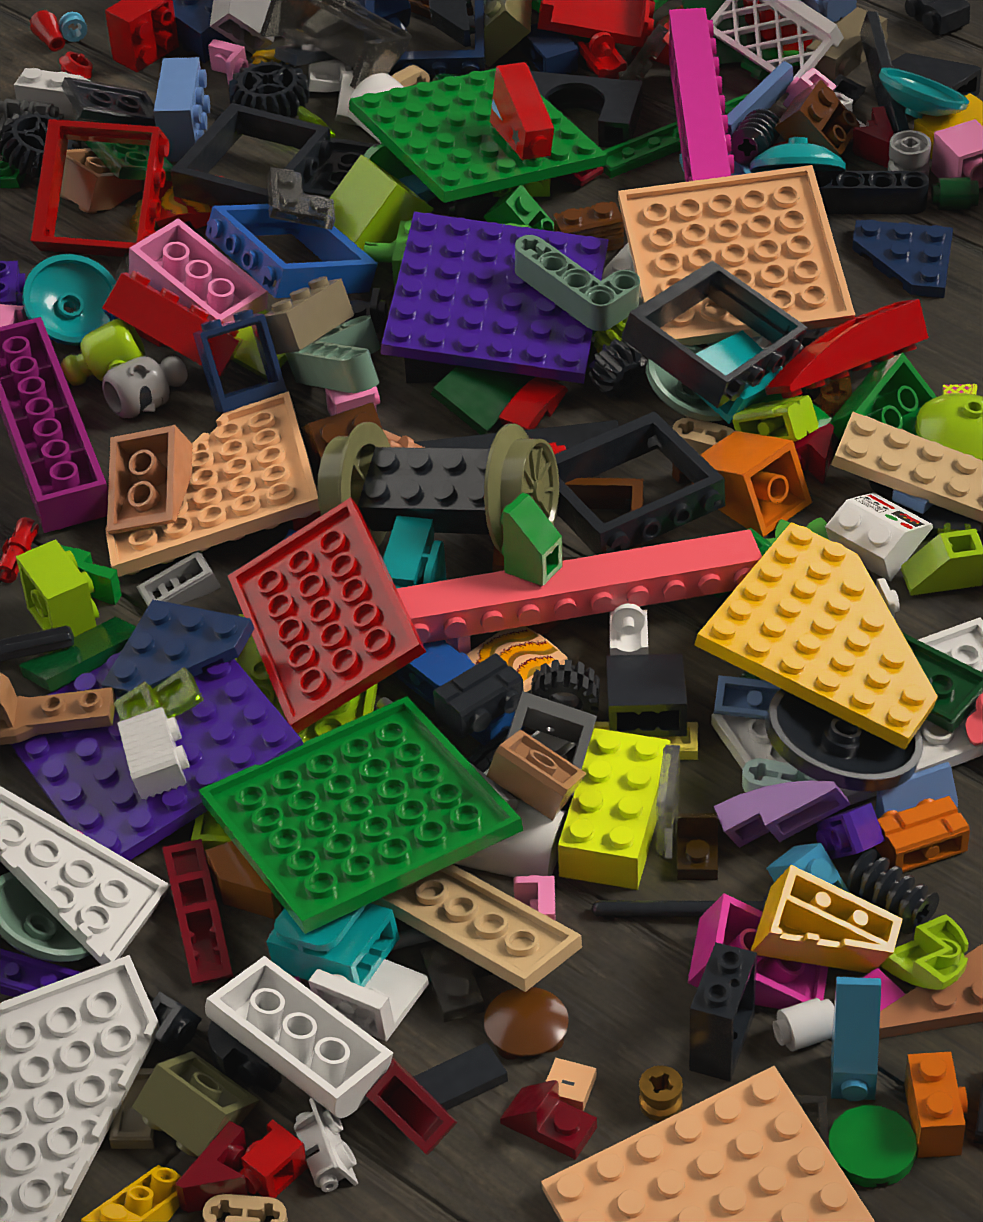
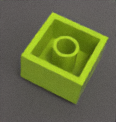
M55 539L16 556L27 609L42 630L67 625L70 626L74 637L97 626L95 619L99 618V612L90 593L94 592L93 583L86 571L82 573L79 571L76 559L70 550L64 551Z

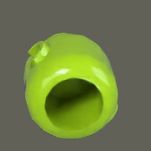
M115 319L86 334L80 344L82 353L66 356L61 362V368L69 383L73 386H79L84 384L91 375L103 381V377L109 369L137 357H146V352L134 327L121 319Z

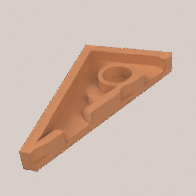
M983 944L964 956L968 958L967 967L962 976L952 985L943 990H932L918 986L881 1010L879 1039L983 1022Z

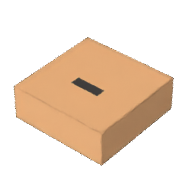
M555 1058L546 1082L551 1080L558 1081L559 1100L584 1111L597 1077L596 1068Z

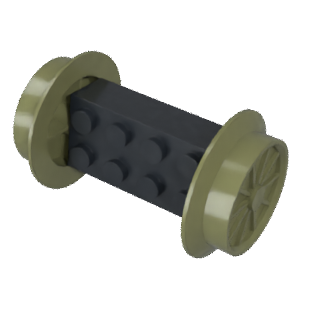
M362 422L352 430L349 436H337L329 442L323 453L318 474V503L321 516L351 497L357 504L377 547L382 543L386 533L392 532L396 517L406 516L433 519L434 533L490 534L494 546L502 554L504 541L501 515L508 504H511L522 492L529 494L554 525L559 502V474L552 447L544 439H529L525 430L518 424L504 425L496 434L490 449L391 447L384 431L376 423Z

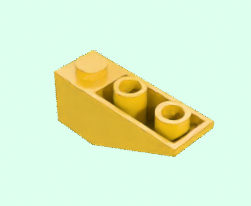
M157 1165L83 1217L81 1222H168L180 1206L175 1184L182 1176L173 1169Z

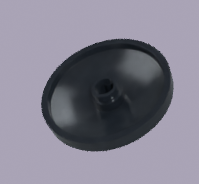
M780 689L773 696L765 719L767 736L772 746L783 759L805 775L818 781H834L842 789L873 792L897 787L909 780L915 773L923 752V741L919 730L904 750L783 689Z

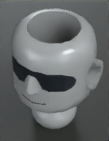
M177 356L165 357L160 364L150 357H137L109 369L103 377L102 388L111 410L119 417L129 419L147 412H155L156 408L165 405L170 396L169 386H182L187 380L188 374L183 361Z

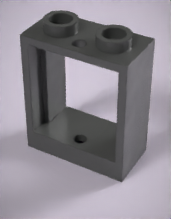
M522 691L506 740L518 732L522 726L575 743L577 746L571 763L582 769L597 716ZM507 791V792H508L509 794H511L514 798L519 799L518 797H516L515 795H513L512 793H510L509 791ZM574 792L561 810L567 811Z

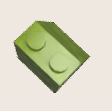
M361 154L319 213L364 251L365 242L392 243L397 239L400 221L412 220L414 212L431 213L434 208L399 179Z

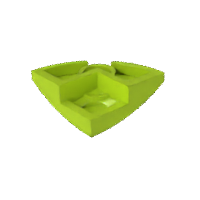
M945 914L916 926L914 940L896 947L893 954L881 964V967L912 985L932 990H943L956 982L964 973L968 963V958L964 957V953L968 950V940L960 926Z

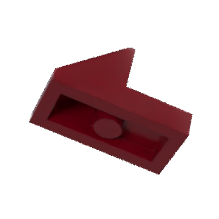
M884 106L872 107L871 120H867L866 127L854 128L852 152L856 156L888 168L890 160L889 145L894 133Z
M831 423L816 429L798 441H793L802 471L809 470L822 484H825L833 454L834 426Z
M556 1080L522 1087L500 1118V1124L576 1160L597 1129V1117L559 1100V1083Z
M229 1121L176 1182L180 1209L187 1213L201 1211L210 1198L219 1194L249 1196L246 1179L237 1172L242 1167L241 1157L244 1156L247 1150L244 1128Z

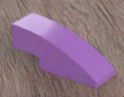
M810 780L785 782L761 787L732 797L715 805L714 808L724 832L740 848L768 832H771L781 842L849 806L850 802L834 781Z

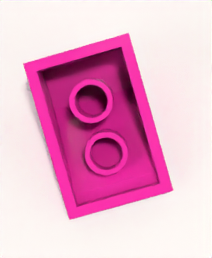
M724 893L699 919L688 984L698 988L715 942L751 951L763 912ZM757 955L755 1005L784 1009L814 998H818L820 1001L824 1000L828 967Z

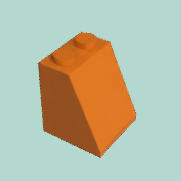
M734 431L700 454L725 478V506L718 510L745 528H752L762 537L776 529L779 520L787 521L812 503L793 440Z

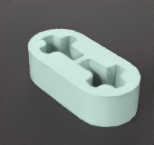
M762 758L748 761L744 765L742 773V787L745 792L785 782L817 781L800 772L789 763ZM758 776H764L762 780H757Z

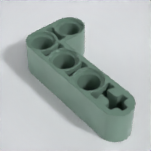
M524 235L516 240L515 274L588 328L594 331H606L626 319L632 310L639 307L640 277L637 273L631 270H619L600 281L538 236Z

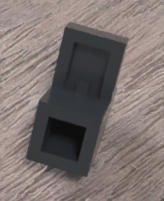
M211 1020L208 1029V1039L214 1067L231 1080L239 1073L248 1084L253 1086L258 1084L272 1093L282 1082L281 1073Z

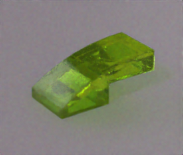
M183 667L154 688L144 681L115 701L114 705L121 721L163 707L169 719L193 708L203 701V697L192 674Z

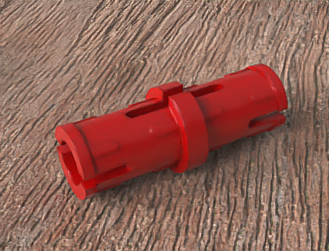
M27 517L20 518L11 538L5 540L2 547L3 554L0 559V573L4 569L0 576V581L12 583L16 580L19 572L16 556L31 550L32 542L39 531L38 524H35L32 531H30L35 522L33 519Z

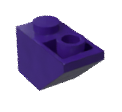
M872 803L857 806L815 823L818 829L816 832L817 843L823 845L831 860L858 854L886 841Z

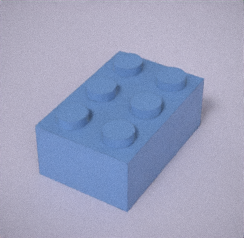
M199 57L163 58L154 106L156 127H160L167 139H169V155L165 157L169 162H178L204 134V131H207V113H210L209 95H204L203 88L207 87L206 70L200 67Z

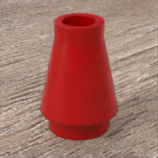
M41 10L31 17V32L44 42L51 51L61 50L65 45V40L62 37L56 16L49 11Z

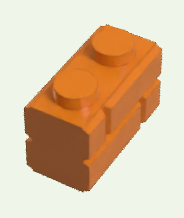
M950 796L937 800L931 798L924 799L913 808L900 812L890 810L878 819L886 841L875 847L881 857L889 859V870L894 866H899L905 872L968 851L969 825L962 814L958 813V808Z

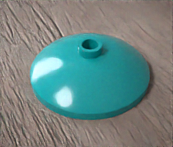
M882 68L879 73L880 81L889 95L906 107L905 113L920 119L923 118L924 114L946 116L967 109L969 100L959 92L923 76L894 68Z
M792 137L788 139L787 144L771 147L755 157L750 163V172L757 173L810 165L813 166L814 171H846V163L829 149L809 144L808 138Z
M75 254L52 256L37 264L29 273L22 295L24 310L29 320L38 317L42 318L51 340L65 345L79 346L86 334L103 324L119 319L102 309L116 281L107 269L87 257ZM70 307L73 309L74 312H66L64 308Z

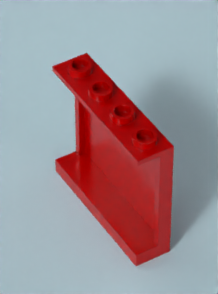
M541 0L537 29L592 38L596 33L607 32L614 38L615 43L643 48L645 37H651L654 25V19L652 18L655 2L654 0Z

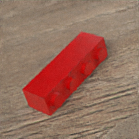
M133 270L131 275L127 272L121 273L102 309L202 366L193 333L202 330L201 324L210 321L207 319L210 314L196 305L192 304L189 309L178 302L180 296L162 287L161 291L149 286L151 280L137 271ZM238 330L208 339L219 376L224 375L243 339L237 337Z

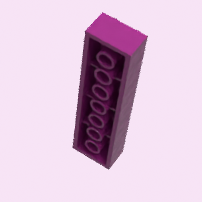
M38 317L0 327V414L43 532L59 530L106 517L108 514L107 483L42 318Z

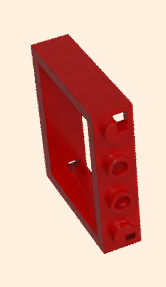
M49 119L30 241L41 251L129 257L130 247L156 232L154 230L155 218H159L161 213V202L158 197L160 188H163L165 184L163 162L164 157L169 155L170 143L160 127ZM68 140L150 145L136 243L54 237Z

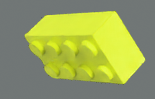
M594 728L581 769L587 774L574 792L558 843L559 877L638 890L671 772V740Z

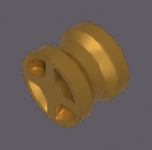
M653 1066L647 1069L639 1080L640 1109L649 1119L663 1121L681 1111L683 1104L682 1078L676 1070L668 1066ZM664 1089L660 1090L659 1093H654V1090Z

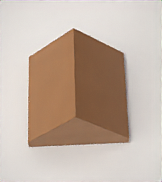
M520 729L499 745L486 777L553 821L587 773Z

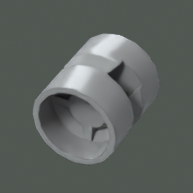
M913 130L894 134L889 145L890 160L888 162V171H918L929 176L930 138L924 133Z

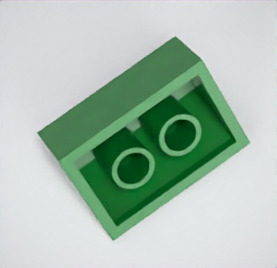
M901 353L875 365L829 423L834 426V434L839 441L842 439L852 412L871 417L874 420L903 429L917 436L915 424L918 412L926 402L937 396L904 353Z

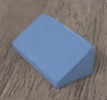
M719 675L714 714L765 720L771 700L781 688L765 680Z
M949 762L916 772L909 780L897 787L877 791L875 814L880 818L890 810L900 812L915 807L924 799L931 798L937 800L950 796L956 807H958V798Z

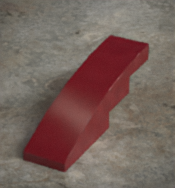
M202 839L162 847L192 986L232 978V968Z

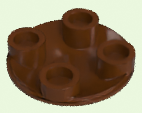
M517 987L503 992L490 1003L484 1016V1028L487 1037L497 1047L498 1054L503 1058L515 1059L518 1056H536L545 1052L558 1051L563 1046L564 1036L568 1029V1013L562 1001L551 992L537 987H531L525 992Z

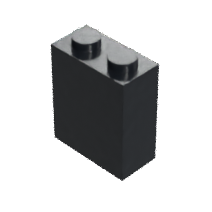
M682 653L606 656L610 731L648 737L687 736V697Z

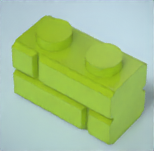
M809 395L774 400L767 403H755L733 415L732 420L735 431L798 441L818 429L819 424Z

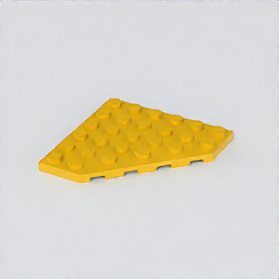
M793 522L787 526L700 630L694 644L904 750L934 708L938 697L859 555L845 548L842 544L832 542L812 532L807 527L799 526Z

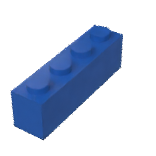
M445 640L424 643L423 646L426 653L393 673L395 677L432 706H434L433 690L475 666L465 653H459L446 643ZM505 712L492 720L485 730L481 732L474 731L469 735L482 745H485L504 726L510 727L514 712L510 714Z

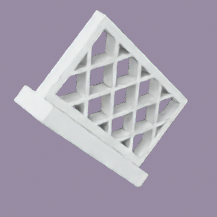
M726 0L710 19L713 20L714 36L769 73L776 68L775 66H779L784 61L789 64L800 61V70L793 77V80L796 77H802L811 68L815 67L832 45L837 47L844 39L837 24L800 0H753V6L739 9L737 7L738 0ZM769 9L775 11V20L760 23V11ZM754 13V25L739 28L738 16ZM733 17L734 29L720 31L716 28L723 19ZM789 24L797 26L798 35L782 38L781 26ZM776 27L777 39L761 42L760 31ZM755 32L756 44L747 46L740 44V35ZM816 38L822 42L815 51L804 53L803 41ZM798 42L799 54L783 57L782 45ZM777 47L778 59L765 61L762 58L763 49Z

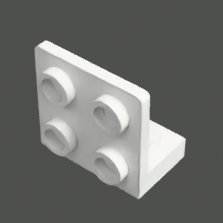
M386 959L383 960L365 987L350 982L342 975H332L320 969H317L308 980L310 990L366 1033L386 1042L429 984L426 975Z

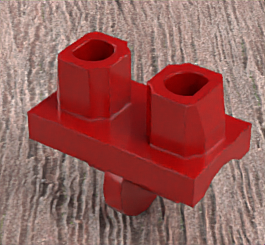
M596 33L588 43L578 42L580 54L586 60V66L590 71H594L599 78L619 79V72L627 70V62L614 47V38L609 33Z

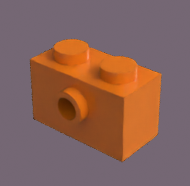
M952 1053L907 1054L904 1087L911 1125L916 1135L917 1158L962 1155L966 1125L964 1114L968 1112V1100L965 1087H958Z

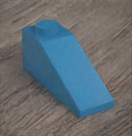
M836 978L831 1045V1098L849 1101L875 1100L878 1074L881 978Z

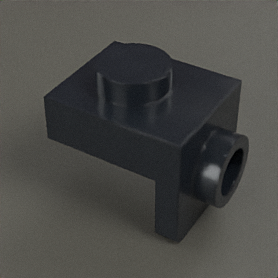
M159 991L151 1003L159 1022V1029L155 1034V1040L175 1053L180 1054L184 1046L194 1037L196 1028L202 1018L180 1002L174 1001Z

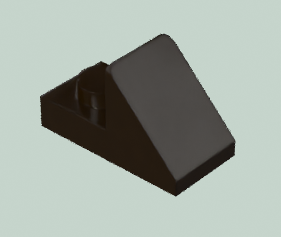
M677 813V880H718L717 813Z

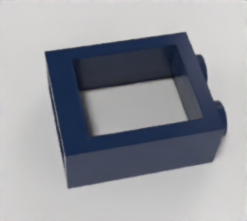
M252 309L233 314L234 320L222 324L220 319L201 324V331L193 333L215 409L218 412L225 413L287 392L265 315L253 314ZM251 326L268 381L224 394L208 339Z

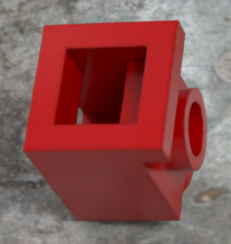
M272 1119L267 1124L268 1134L263 1139L253 1142L247 1148L244 1156L241 1157L243 1169L239 1173L246 1179L248 1192L252 1194L258 1192L263 1197L275 1199L308 1167L304 1143Z

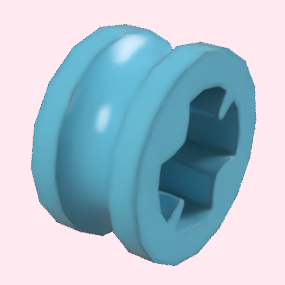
M67 12L60 18L59 27L66 40L76 42L85 37L87 25L81 14ZM73 23L74 26L77 24L78 28L75 30L70 28L69 30L68 26Z

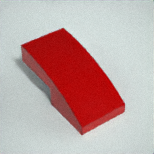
M533 378L504 408L499 416L501 424H518L524 430L535 429L544 415L551 417L567 393V387L546 378Z

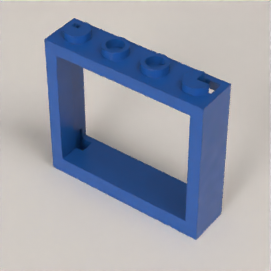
M307 202L212 206L205 235L274 298H289V294L293 291L309 288L308 282L323 276H327L328 281L342 278L347 294L370 292L378 263ZM292 234L323 262L286 264L255 236Z

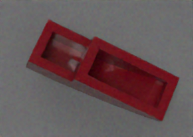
M393 1057L387 1072L365 1095L426 1155H429L457 1124V1121Z

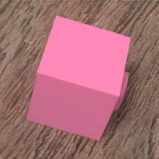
M974 119L934 132L931 171L938 178L970 177V180H978L979 188H982L983 126Z

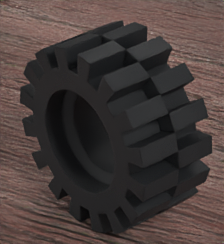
M565 659V665H560L559 660H553L551 667L545 663L541 665L540 670L536 669L531 682L530 694L597 715L600 679L598 675L594 676L593 669L589 667L584 671L583 663L578 662L576 666H572V660ZM565 692L574 696H560L555 693Z

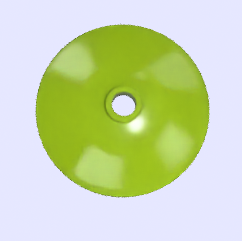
M949 393L933 398L921 407L915 424L917 436L983 460V396L970 393Z

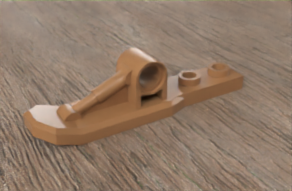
M0 673V745L20 743L41 734L113 726L117 698L112 687L37 697L17 696L8 677Z

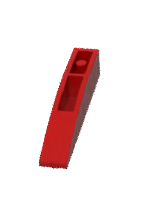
M920 299L891 303L849 319L827 331L806 346L784 366L766 386V395L781 393L782 399L795 397L802 394L801 388L803 387L806 389L826 385V378H829V380L840 379L849 375V369H852V371L866 369L872 366V360L874 362H881L894 357L895 351L897 353H904L915 350L917 348L916 343L929 338Z

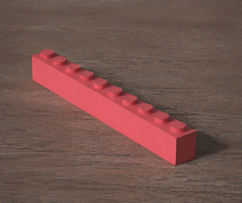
M744 530L562 561L563 567L544 586L507 574L504 570L396 589L422 644L611 612L618 606L627 603L641 607L734 591L761 559L762 554L751 530Z

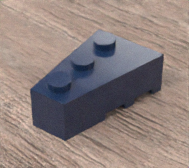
M173 0L178 41L182 43L183 49L187 52L194 51L198 54L199 60L205 64L210 60L208 45L213 39L228 43L231 41L210 27L213 0Z

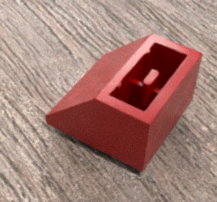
M121 0L105 10L112 57L119 64L139 72L179 47L173 0Z

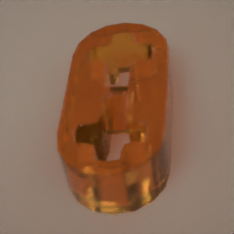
M848 370V376L836 379L837 381L826 378V385L820 387V406L826 414L834 416L851 396L850 370Z

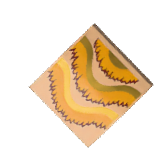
M525 626L501 630L466 654L475 665L495 653L507 662L508 667L511 666L522 676L524 692L531 690L534 672L536 669L540 670L541 665L547 663L551 667L553 660H559L560 665H565V659H567V656L550 641Z

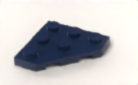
M856 219L852 246L856 253L860 256L863 254L869 256L873 260L874 267L889 278L896 277L903 283V289L910 295L945 297L953 228L939 225L927 226L906 222L892 223Z
M152 599L103 681L102 687H112L116 697L141 701L153 695L152 689L170 681H173L174 685L195 677L203 673L202 667L220 659H223L224 663L239 657L255 628L251 618Z

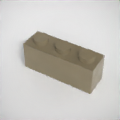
M857 7L836 23L844 39L837 47L832 45L814 67L830 80L834 81L839 74L848 76L851 71L866 61L860 31L867 10ZM879 16L887 42V18ZM816 39L806 47V53L815 51L822 42Z
M327 276L313 279L308 282L309 288L293 291L289 294L291 299L281 300L271 305L272 310L265 314L276 355L300 351L354 316L342 278L328 281Z

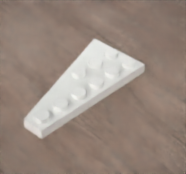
M0 786V862L101 965L119 959L165 897L170 884Z

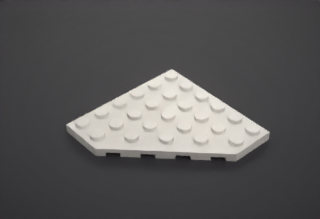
M130 955L0 1003V1222L62 1221L155 1040V1034L159 1029V1022Z

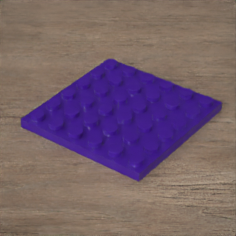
M414 212L381 344V354L584 384L593 330L582 324L515 274V243L518 238L524 235L538 236L601 281L609 239Z
M121 651L109 657L102 666L90 673L79 675L75 681L48 695L103 688L102 683ZM220 659L202 667L203 673L176 685H174L173 681H170L152 689L153 695L141 701L117 697L113 726L41 734L20 743L9 745L68 826L81 831L85 836L130 861L208 811L200 798L199 789L250 766L262 765L303 745V741L235 659L225 663L223 659ZM163 707L168 719L171 717L176 719L182 739L175 741L176 746H183L190 767L183 769L186 779L184 786H178L177 789L171 788L169 792L163 791L162 794L156 793L154 797L148 796L145 800L141 799L131 778L117 722Z

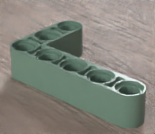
M370 315L357 317L340 324L300 351L285 353L296 383L347 393L363 392L379 384L370 354L381 349V345Z

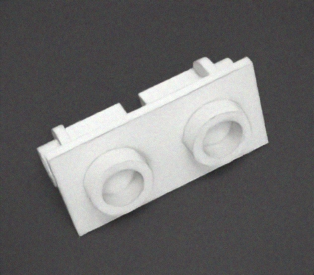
M310 1098L309 1102L313 1112L300 1113L296 1117L294 1129L298 1139L304 1143L307 1156L318 1149L320 1150L306 1159L315 1185L324 1192H330L338 1187V1181L346 1178L356 1186L358 1181L352 1167L357 1163L349 1146L341 1140L339 1132L343 1130V1125L340 1119L316 1100Z

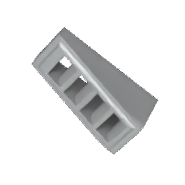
M200 551L191 554L137 586L147 606H149L152 599L183 604L221 588ZM173 585L174 589L168 592L167 587ZM159 590L162 596L156 599L153 592Z

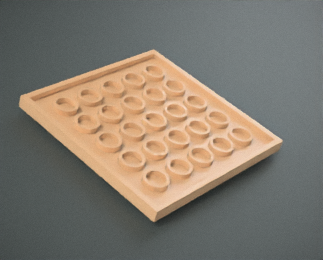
M812 165L618 191L619 205L635 273L640 277L642 304L713 260L807 326V330L838 326L849 319L855 318V312ZM708 297L660 328L681 344L689 346L720 342L742 330L751 338L761 336Z

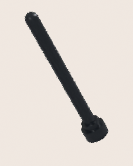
M763 897V901L741 902L763 912L767 897ZM598 900L593 903L591 909L593 914L598 917H701L716 901Z

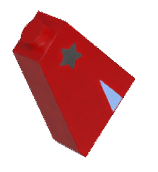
M525 62L496 66L490 123L522 160L551 156L554 135L553 123L530 69Z

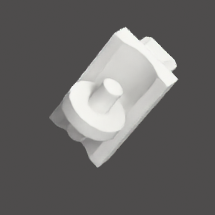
M627 603L611 611L610 656L648 654L647 610H642L635 604Z

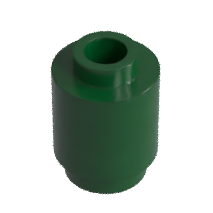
M970 177L938 178L937 184H932L931 188L932 204H937L938 210L970 209V206H978V180H970Z

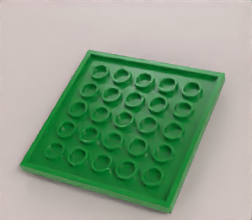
M496 68L485 71H472L469 74L456 77L448 76L442 80L432 82H419L416 85L403 88L395 87L389 91L379 93H366L360 97L350 98L349 110L443 203L606 166L607 154L542 95V100L554 126L551 156L522 160L490 123Z
M407 696L304 742L303 745L262 765L250 766L198 790L203 805L304 934L523 831L521 817Z

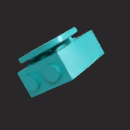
M397 516L383 557L395 587L402 588L446 580L444 542L434 541L433 519Z
M369 903L304 934L284 908L275 920L274 929L271 931L266 943L272 962L289 975L309 980L315 971L320 969L332 975H342L350 982L365 987L400 937L393 910Z

